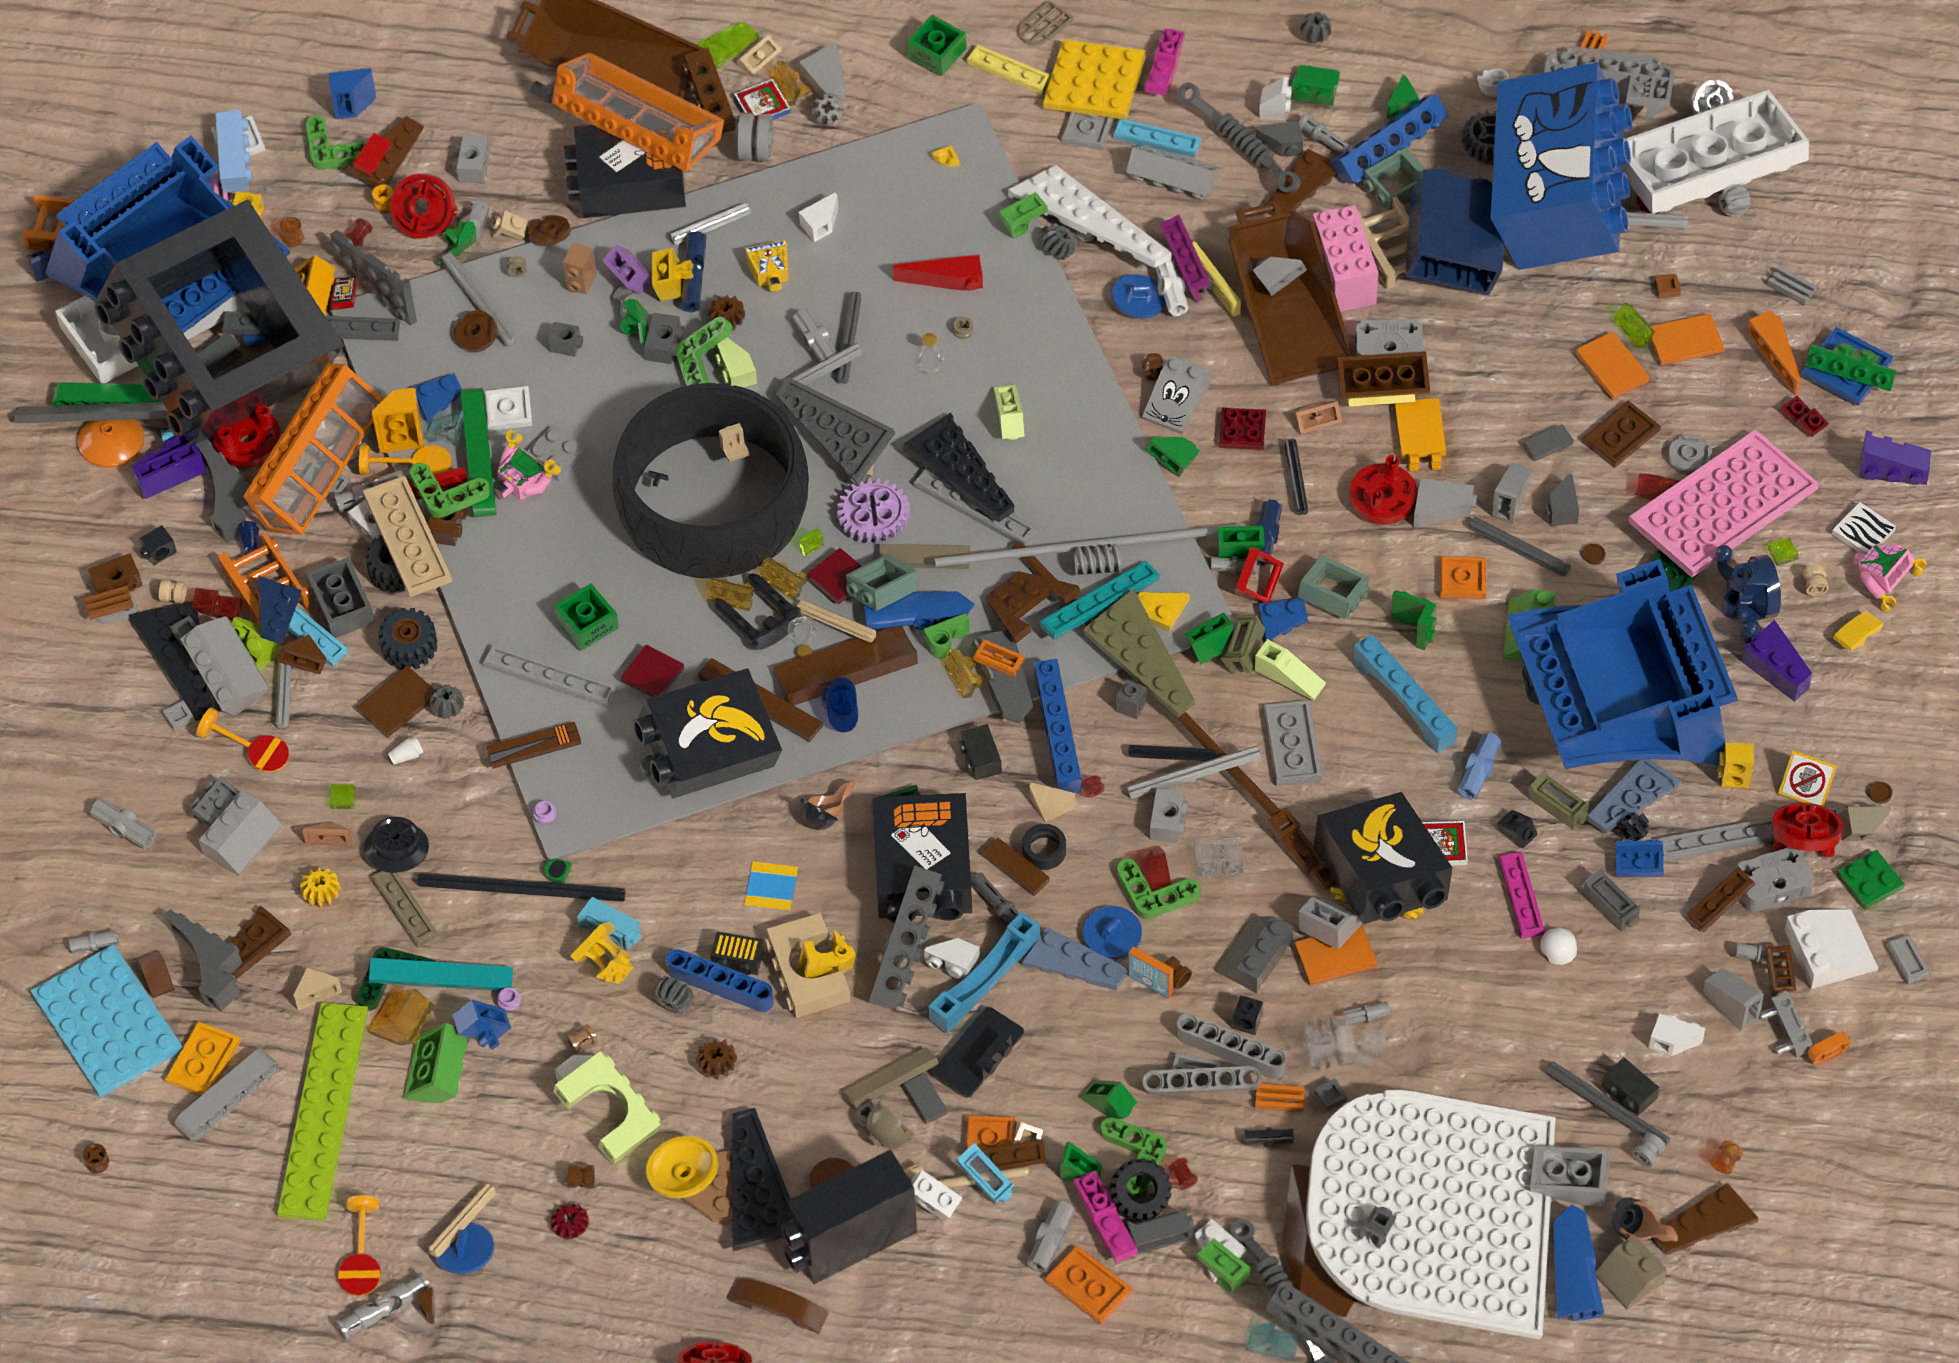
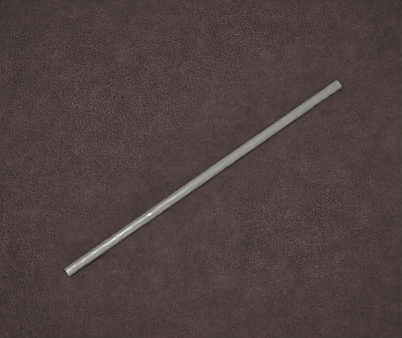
M1239 523L934 558L935 567L1073 552L1076 551L1077 547L1085 550L1086 546L1094 549L1096 545L1099 548H1103L1104 545L1112 547L1113 544L1126 546L1218 535V527L1246 526V524Z

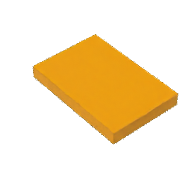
M198 1021L165 1077V1082L202 1096L219 1081L241 1043V1038Z

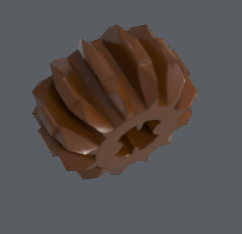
M727 294L725 298L718 296L717 301L711 300V307L708 309L710 322L717 317H723L732 324V329L734 330L736 325H742L743 319H745L744 305L742 301H738L736 296L729 298Z
M716 1037L714 1043L706 1040L705 1047H699L698 1055L696 1056V1062L699 1064L701 1073L705 1072L708 1078L714 1074L718 1080L720 1074L727 1077L729 1075L728 1070L734 1071L737 1055L734 1053L733 1045H728L725 1039L718 1043Z

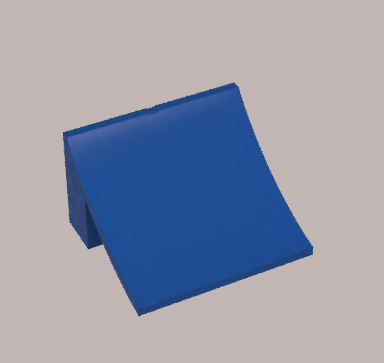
M192 135L174 148L172 157L166 153L158 142L154 143L57 214L56 218L64 225V228L57 234L45 273L52 280L67 285L97 302L96 299L115 263L235 206L216 194L212 189L220 167ZM273 236V238L275 239V241L287 257L290 254V250H288L275 236ZM217 271L161 300L182 332L185 333L236 295L237 291L225 273Z
M1660 559L1617 573L1619 594L1586 605L1543 608L1507 615L1565 770L1599 763L1651 759L1691 761L1715 766L1719 764V754L1724 752L1726 743L1720 707L1738 701L1737 695L1693 586L1689 585L1670 592L1668 578Z

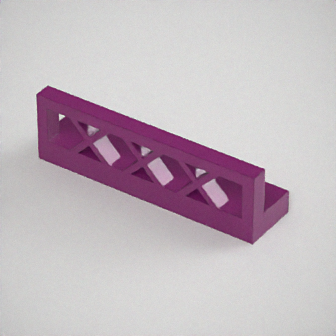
M1178 214L1160 223V226L1196 302L1202 300L1199 290L1210 285L1211 282L1182 218Z

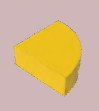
M951 145L932 152V158L940 165L948 167L960 165V161Z

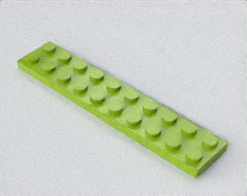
M321 1003L278 1208L279 1218L327 1222L369 1013L366 1006Z

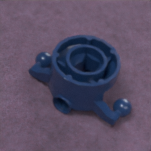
M1720 545L1715 551V557L1718 560L1716 565L1727 585V593L1721 610L1726 617L1736 618L1741 623L1742 638L1745 643H1749L1760 632V625L1756 620L1777 617L1780 612L1781 589L1777 570L1768 555L1752 556L1748 562L1738 564L1733 569L1727 565V562L1733 556V550L1727 545Z

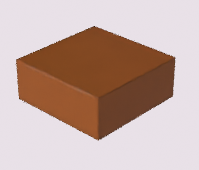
M1677 274L1655 276V286L1659 299L1680 296L1681 289Z

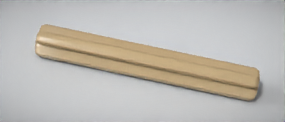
M800 600L797 604V607L801 609V613L868 642H873L876 638V631L872 628L806 600Z
M485 1184L428 1248L431 1255L438 1258L458 1237L459 1231L464 1230L496 1194L493 1186Z

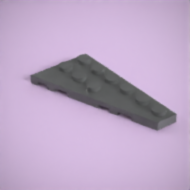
M340 231L332 232L330 234L332 241L330 246L333 252L343 257L346 265L349 268L352 267L362 281L365 280L371 290L382 297L387 307H392L400 320H405L410 326L417 322L410 281L407 279L402 281L399 273L396 271L391 273L389 267L371 253L365 255L361 246L357 245L355 247L351 239Z
M787 377L776 392L777 398L857 485H859L896 434L893 428L792 378Z

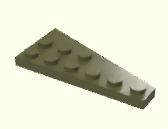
M1134 589L1083 629L1084 634L1140 685L1147 687V691L1177 718L1195 704L1191 692Z

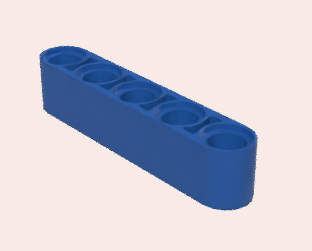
M673 949L666 956L668 974L676 980L759 1012H767L773 1007L772 987L764 981L680 949ZM696 971H703L702 973H699V974H696V973H695ZM723 979L722 982H717L716 980ZM740 987H744V988H745V989H743V990H737V989L740 988Z

